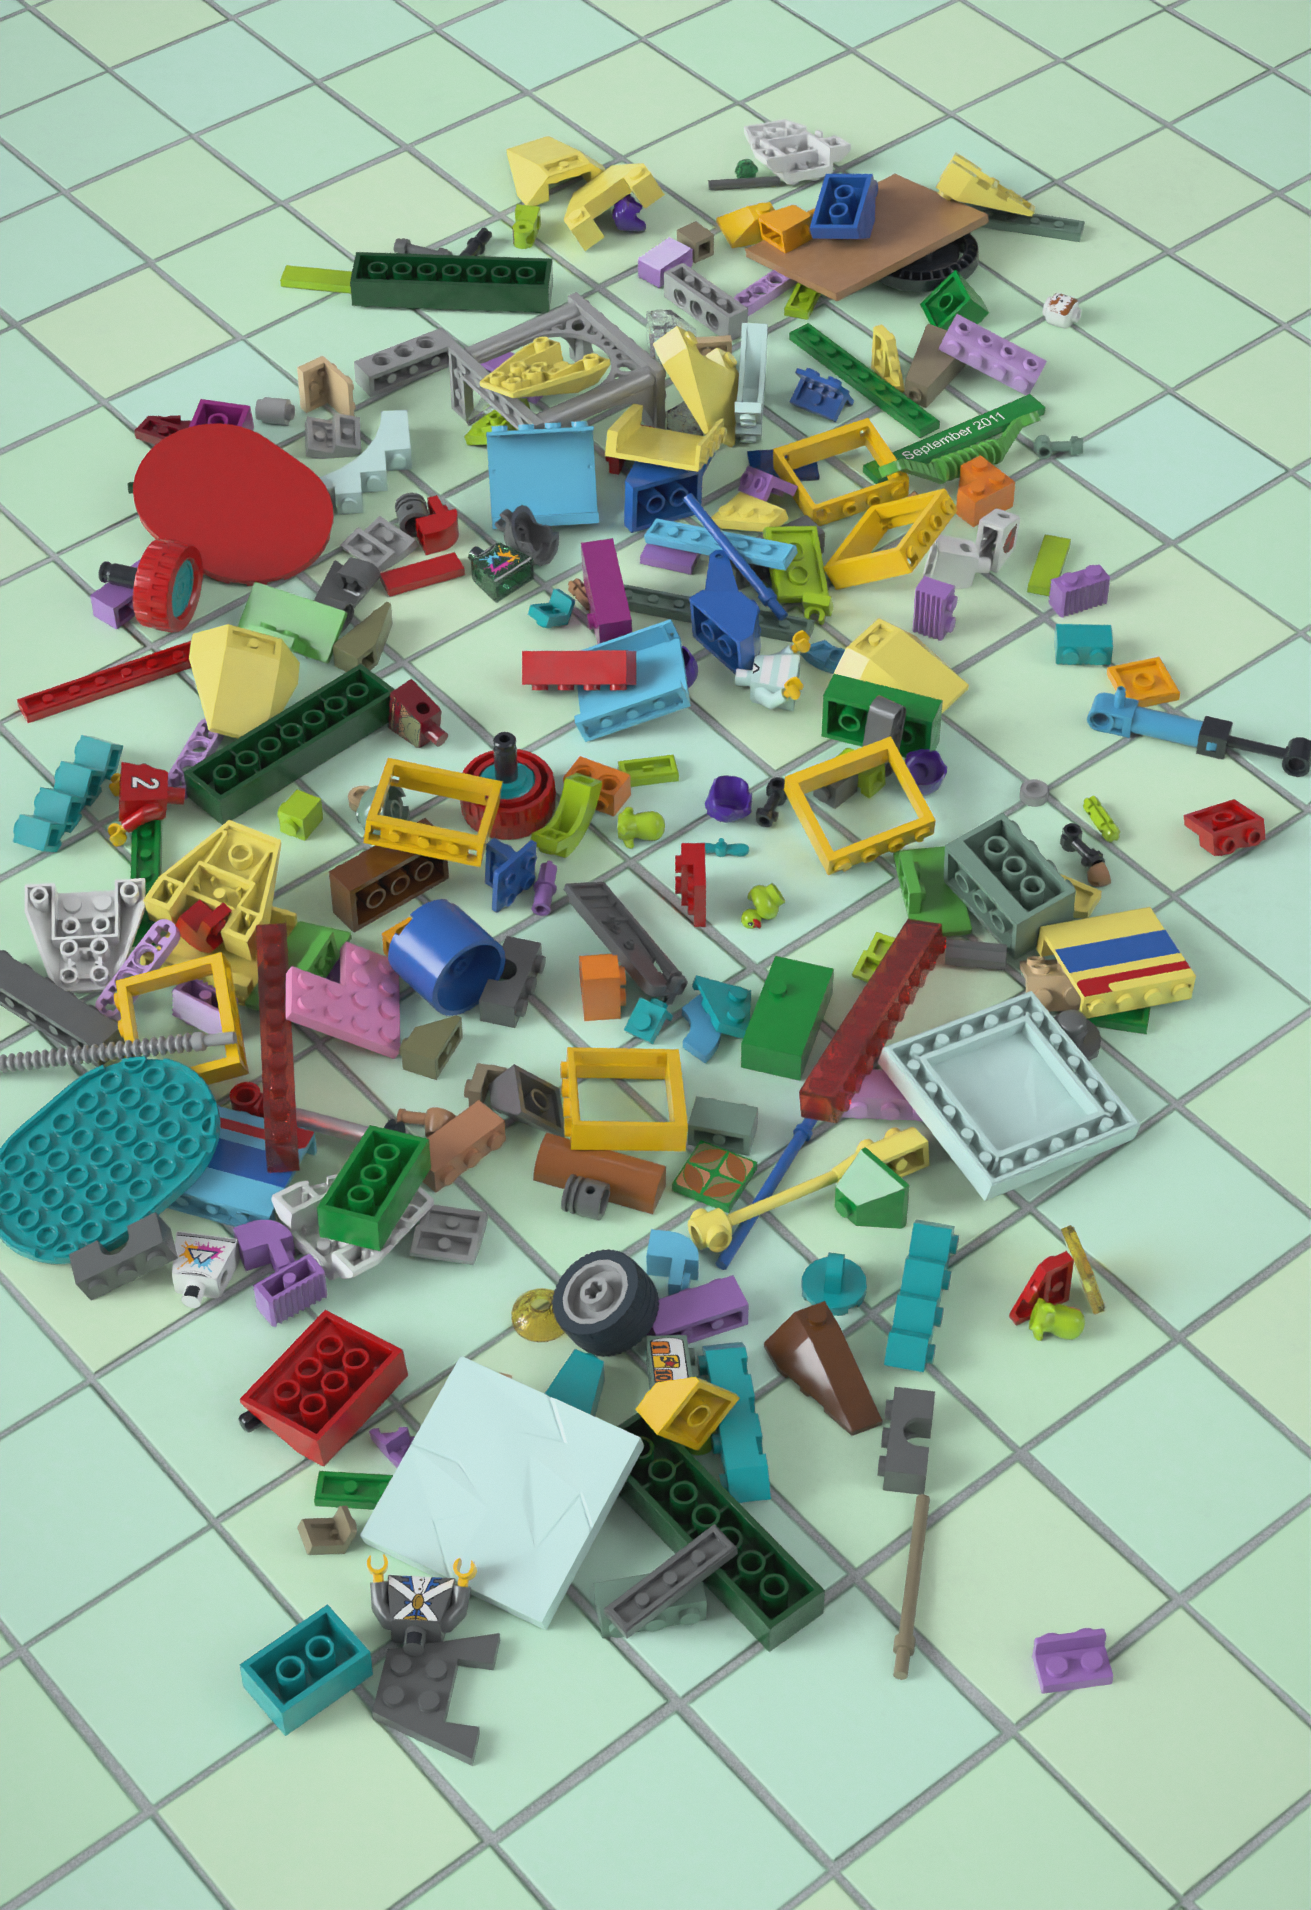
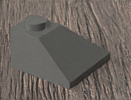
M515 1064L488 1084L490 1102L495 1111L544 1132L565 1137L563 1108L558 1087Z

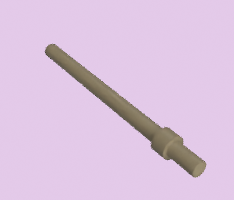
M924 1494L916 1497L899 1634L894 1638L893 1652L896 1654L893 1676L900 1680L907 1679L910 1656L914 1655L916 1639L913 1636L930 1503V1497Z

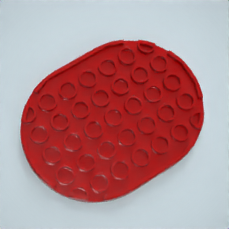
M217 423L196 425L179 430L162 439L146 454L134 478L133 497L136 511L141 523L155 539L166 538L194 545L202 557L203 574L227 584L233 582L253 586L255 582L268 585V582L283 578L287 580L312 565L325 550L330 540L334 524L333 506L330 494L322 480L310 468L269 439L241 426Z

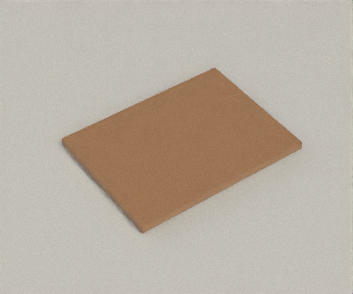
M893 174L878 182V194L875 198V222L870 238L811 239L786 254L763 240L745 249L746 257L838 302L982 227L989 222L986 213L954 199L948 201L934 190L900 175Z

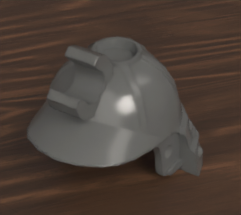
M524 505L517 507L513 513L505 509L499 515L501 518L494 525L500 531H504L506 547L511 553L524 559L531 557L532 559L529 562L533 565L543 566L552 561L559 546V531L553 532L550 526L537 523L532 511Z

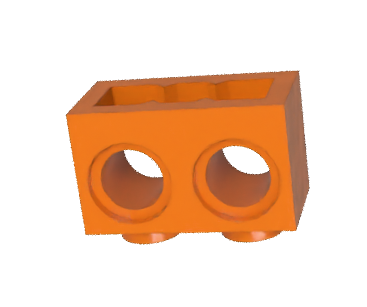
M582 756L576 760L563 777V786L565 778L575 773L603 781L595 810L611 816H615L631 796L630 774Z

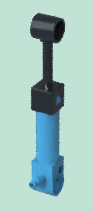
M1123 686L1117 687L1115 695L1104 692L1096 695L1087 716L1089 726L1099 732L1130 738L1131 733L1196 747V754L1222 760L1225 758L1228 747L1283 759L1282 768L1284 772L1293 777H1303L1308 774L1311 768V741L1304 737L1293 738L1289 741L1286 748L1231 736L1233 726L1231 721L1205 716L1204 721L1140 707L1138 706L1139 700L1126 698V689Z

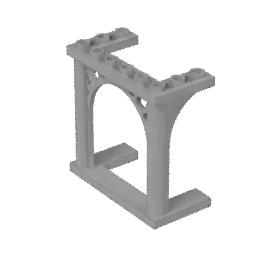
M577 292L568 295L567 305L463 349L458 343L448 346L452 409L465 421L474 418V390L517 430L518 425L534 424V429H545V423L560 422L561 428L572 425L571 422L584 420L606 409L622 404L643 405L642 422L647 426L665 429V368ZM538 337H562L569 345L570 358L574 362L582 360L583 356L593 353L592 344L602 349L611 362L610 373L600 385L537 414L533 413L518 398H511L480 386V381L490 374L481 364L532 343ZM627 367L631 371H621L618 368Z

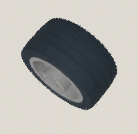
M610 1249L591 1252L576 1260L574 1264H571L561 1279H559L552 1301L554 1317L568 1337L586 1352L602 1357L622 1354V1352L632 1349L633 1346L641 1342L646 1337V1334L649 1333L651 1327H653V1323L658 1315L657 1312L659 1311L658 1292L649 1275L632 1258L620 1251Z

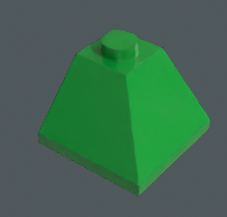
M956 270L920 303L929 323L947 331L956 314L977 325L989 314L982 298Z
M864 1147L859 1151L836 1185L834 1207L842 1217L848 1218L856 1226L902 1229L907 1224L910 1185L868 1148Z

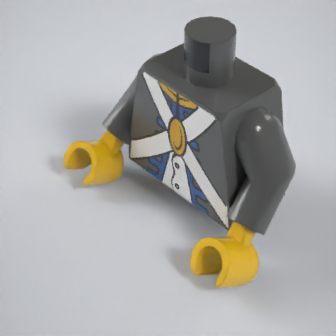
M383 1554L384 1566L377 1570L371 1566L370 1555L367 1559V1568L370 1574L373 1575V1582H370L372 1612L382 1628L391 1630L392 1641L403 1644V1652L413 1657L422 1655L425 1644L443 1641L445 1634L452 1632L466 1617L471 1591L468 1582L477 1574V1567L472 1560L471 1568L465 1574L460 1573L462 1560L460 1558L455 1560L453 1570L459 1577L458 1584L455 1583V1578L388 1575V1581H384V1574L388 1570L387 1557Z

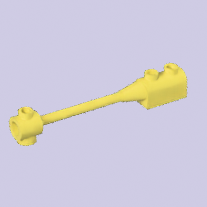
M897 1127L891 1128L885 1133L883 1139L873 1142L871 1139H864L859 1143L854 1154L832 1168L830 1172L729 1214H726L720 1208L709 1212L704 1208L695 1210L690 1220H688V1230L691 1239L699 1250L707 1247L712 1252L725 1250L732 1241V1226L829 1185L838 1183L859 1151L864 1147L868 1148L902 1178L929 1166L928 1140L914 1127L903 1131Z

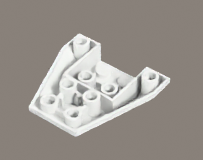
M145 878L115 880V890L58 893L55 883L25 885L24 912L48 977L57 986L74 994L103 992L127 960L146 908L143 901L146 896Z

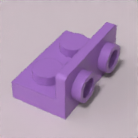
M747 466L746 471L740 478L738 491L766 502L770 493L783 497L784 493L794 496L798 486Z
M1083 1628L1072 1633H1047L1035 1638L1032 1658L1042 1694L1112 1684L1113 1673L1105 1648V1629Z

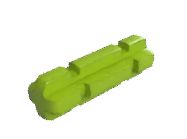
M1096 796L1086 797L1083 808L1090 815L1089 817L1102 833L1104 839L1109 843L1114 840L1117 841L1120 838V830L1106 809L1101 805L1099 799Z

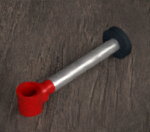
M242 1082L235 1085L229 1094L232 1110L244 1111L261 1118L274 1119L284 1124L303 1127L310 1131L359 1143L368 1129V1126L271 1101L269 1095L261 1093L257 1084L252 1082ZM392 1118L384 1126L385 1129L406 1133L403 1121H399L396 1124L395 1119Z

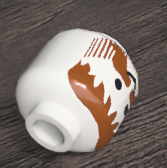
M1055 293L1052 297L1049 296L1043 307V316H1045L1047 323L1064 329L1069 328L1073 323H1078L1082 313L1078 300L1062 293Z

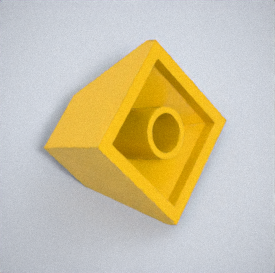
M771 202L758 203L757 205L747 206L717 217L716 222L732 249L753 245L764 240L761 238L758 216L775 211Z
M690 1377L655 1383L635 1410L657 1435L699 1451L740 1398L737 1394L705 1380Z

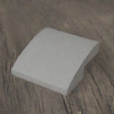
M334 413L333 420L330 421L307 416L305 422L306 457L328 459L360 454V417Z
M379 516L364 531L358 527L340 546L355 558L373 563L381 572L406 558L418 547L416 539Z
M433 1205L420 1219L419 1225H416L409 1252L410 1256L474 1265L488 1221L487 1212Z

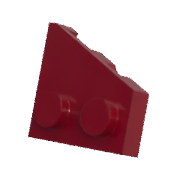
M170 415L167 417L147 416L134 430L135 438L156 445L167 436L188 428L192 420H181V415Z

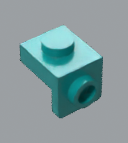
M553 589L549 603L530 605L527 615L535 619L536 623L543 628L549 629L553 626L568 625L575 605V599L560 589Z
M653 997L650 1002L639 998L624 1031L653 1045L665 1020L671 1022L674 1016L666 1010L668 1005Z

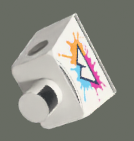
M177 1231L175 1248L178 1259L173 1261L172 1266L174 1289L178 1294H183L181 1301L185 1306L197 1308L201 1305L203 1297L217 1299L222 1296L240 1262L238 1239Z

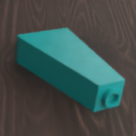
M574 1349L544 1394L595 1417L605 1382L604 1361L594 1354Z

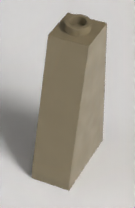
M927 324L905 380V395L919 406L925 408L935 400L967 365L939 350L947 330L931 324Z

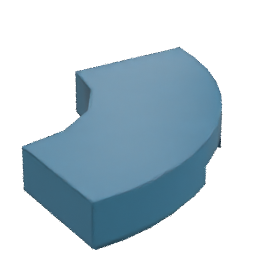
M826 640L811 644L810 650L806 653L800 652V655L812 666L834 674L845 649L837 648Z
M700 993L682 1007V1016L690 1026L689 1034L683 1040V1048L703 1063H706L717 1051L721 1041V1033L716 1032L711 1023V1017L705 1012L701 1004L704 998Z

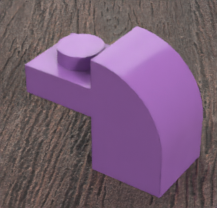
M256 1220L233 1227L234 1239H238L240 1259L245 1271L271 1263L274 1272H277L295 1261L293 1257L295 1256L293 1235L283 1224L273 1220Z

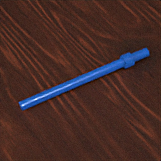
M692 493L686 495L683 501L758 593V599L765 607L768 606L779 621L784 620L788 613L776 600L777 595L774 591L764 585Z

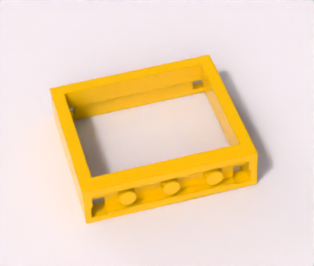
M869 418L773 449L774 470L780 479L798 486L792 497L804 516L807 515L818 526L867 511L870 506L899 500L909 495V476L907 473L899 471L886 476L888 478L887 481L815 505L794 473L793 469L862 446L867 447L880 467L896 461V457Z
M945 488L870 506L823 569L836 590L912 573L958 510ZM914 523L896 548L871 553L888 529Z
M891 736L785 776L784 791L827 875L840 870L845 872L853 865L861 862H872L879 855L900 851L905 845L915 841L923 842L924 838L934 834L936 820ZM889 762L919 819L833 851L804 794Z
M387 758L366 819L363 843L481 867L486 844L488 843L499 807L503 781ZM393 776L399 777V780L392 778ZM395 786L486 805L478 834L474 835L380 815L389 787ZM374 830L381 831L380 835L373 834ZM469 849L477 851L476 855L469 854Z
M222 952L117 980V993H114V1002L116 1008L121 1013V1020H118V1029L125 1042L130 1040L133 1043L135 1039H139L133 996L213 975L222 1032L235 1031L237 1043L225 1045V1058L189 1068L195 1071L207 1085L249 1074L231 964Z
M567 1047L566 1062L561 1061L560 1078H566L562 1079L561 1094L563 1098V1117H569L564 1120V1136L570 1137L571 1150L686 1151L688 1122L679 1049ZM577 1078L665 1079L670 1122L580 1121Z

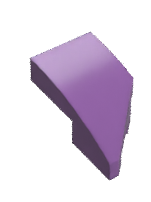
M399 1427L398 1431L391 1433H380L379 1428H373L369 1431L372 1441L388 1460L398 1468L415 1436H410L408 1427Z

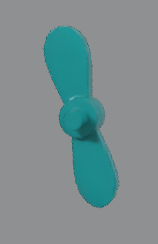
M720 838L716 844L705 843V853H716L718 857H724L727 854L744 857L749 853V846L742 843L727 844L723 838Z

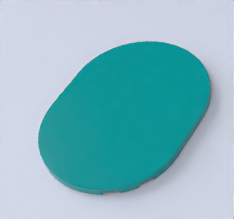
M145 1056L123 1058L121 1062L107 1067L104 1065L98 1066L74 1080L23 1123L0 1148V1239L15 1253L25 1258L48 1264H71L69 1254L97 1240L108 1252L128 1242V1225L155 1212L160 1215L198 1180L209 1165L215 1153L220 1135V1113L209 1086L188 1066L167 1058L163 1060L147 1059Z

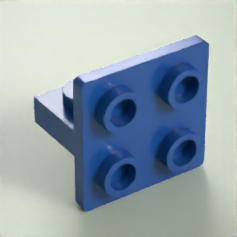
M806 368V370L796 369L795 373L800 378V381L789 401L793 406L836 422L845 403L853 405L854 400L849 395L850 391L841 386L842 382L831 376L828 379L820 377V373L811 368Z
M495 837L486 844L485 884L493 888L492 910L498 913L505 906H510L517 895L523 890L530 889L536 879L537 843L533 840H530L518 852Z

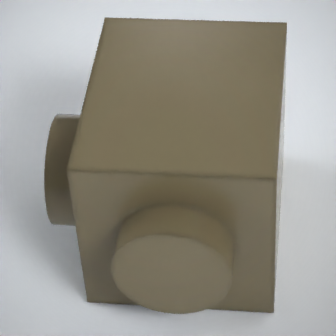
M695 221L677 229V241L693 249V263L714 255V234Z

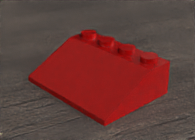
M324 1310L239 1400L247 1410L297 1453L325 1467L407 1378L408 1371L403 1349Z

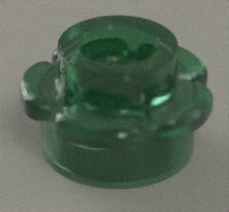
M750 159L740 160L735 168L737 178H754L758 172V167Z

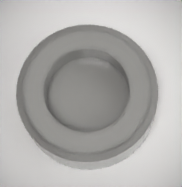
M1036 779L1027 780L1022 783L1020 787V800L1024 804L1038 807L1048 801L1049 787L1046 783Z

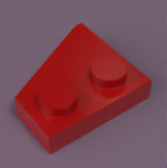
M1067 1251L1056 1256H1049L1037 1266L1009 1313V1318L1016 1326L1030 1320L1032 1310L1038 1298L1045 1300L1046 1303H1052L1054 1306L1069 1301L1074 1259Z

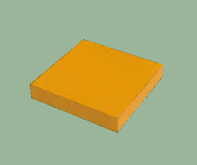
M1160 657L1107 667V676L1115 690H1117V687L1123 686L1126 689V698L1139 700L1138 706L1140 707L1177 701L1180 698V691Z

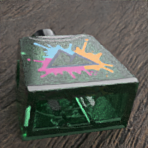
M496 543L485 551L475 546L469 552L468 559L471 561L473 581L496 603L534 579L533 558L502 543Z

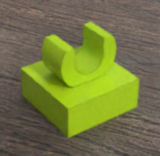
M810 592L804 593L802 600L805 611L804 618L810 619L812 614H819V625H823L826 620L825 616L831 617L834 607L832 597Z

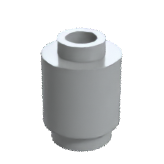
M264 397L256 402L255 416L257 420H262L263 423L288 425L290 420L294 419L295 406L291 405L290 399Z

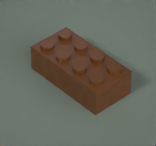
M426 818L417 822L434 826ZM373 846L329 871L333 913L355 933L449 879L448 861Z

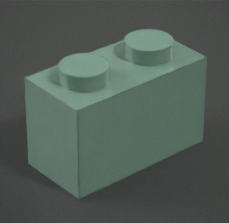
M696 1096L688 1122V1145L697 1146L700 1140L730 1152L749 1156L757 1131L758 1107Z

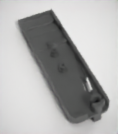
M566 883L563 890L570 897L569 903L613 955H618V962L625 967L627 973L642 991L652 997L660 996L665 1004L672 1005L676 996L684 992L688 981L606 883ZM655 961L663 973L657 971L654 966Z

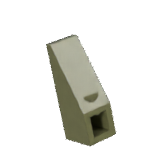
M385 602L332 645L334 666L347 672L359 664H362L369 670L378 665L393 625L391 603Z

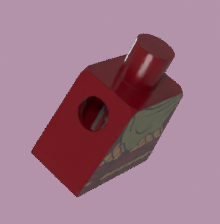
M412 679L390 693L387 726L390 730L416 748H422L430 741L439 747L448 738V733L440 727L442 714L440 707Z

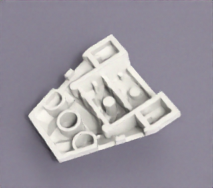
M786 119L744 126V134L755 158L769 168L776 176L785 181L786 184L790 185L798 184L802 180L817 181L820 177H825V174H831L833 172V162L842 161L851 150V144L838 136L833 135L823 138V131L816 130L815 135L807 131V126Z
M337 1174L327 1176L326 1183L309 1186L308 1180L301 1181L272 1195V1203L279 1219L287 1225V1228L293 1235L294 1247L304 1256L311 1254L324 1269L325 1276L329 1280H334L338 1277L342 1279L353 1278L378 1265L434 1205V1199L419 1187L381 1251H376L320 1237L317 1207L336 1179Z

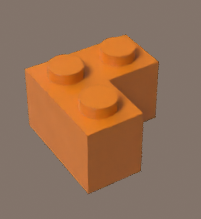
M981 455L962 464L960 467L956 506L958 511L956 514L972 527L979 525L981 518L994 509L1005 511L1013 507L1015 481Z
M618 955L579 956V977L584 1021L621 1019V1006H626L625 988H620V986L626 985L625 967L618 964Z

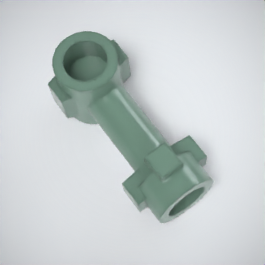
M1040 435L1033 442L1034 453H1037L1040 459L1049 458L1052 452L1070 451L1071 456H1077V454H1083V438L1071 436L1070 441L1050 442L1048 436Z

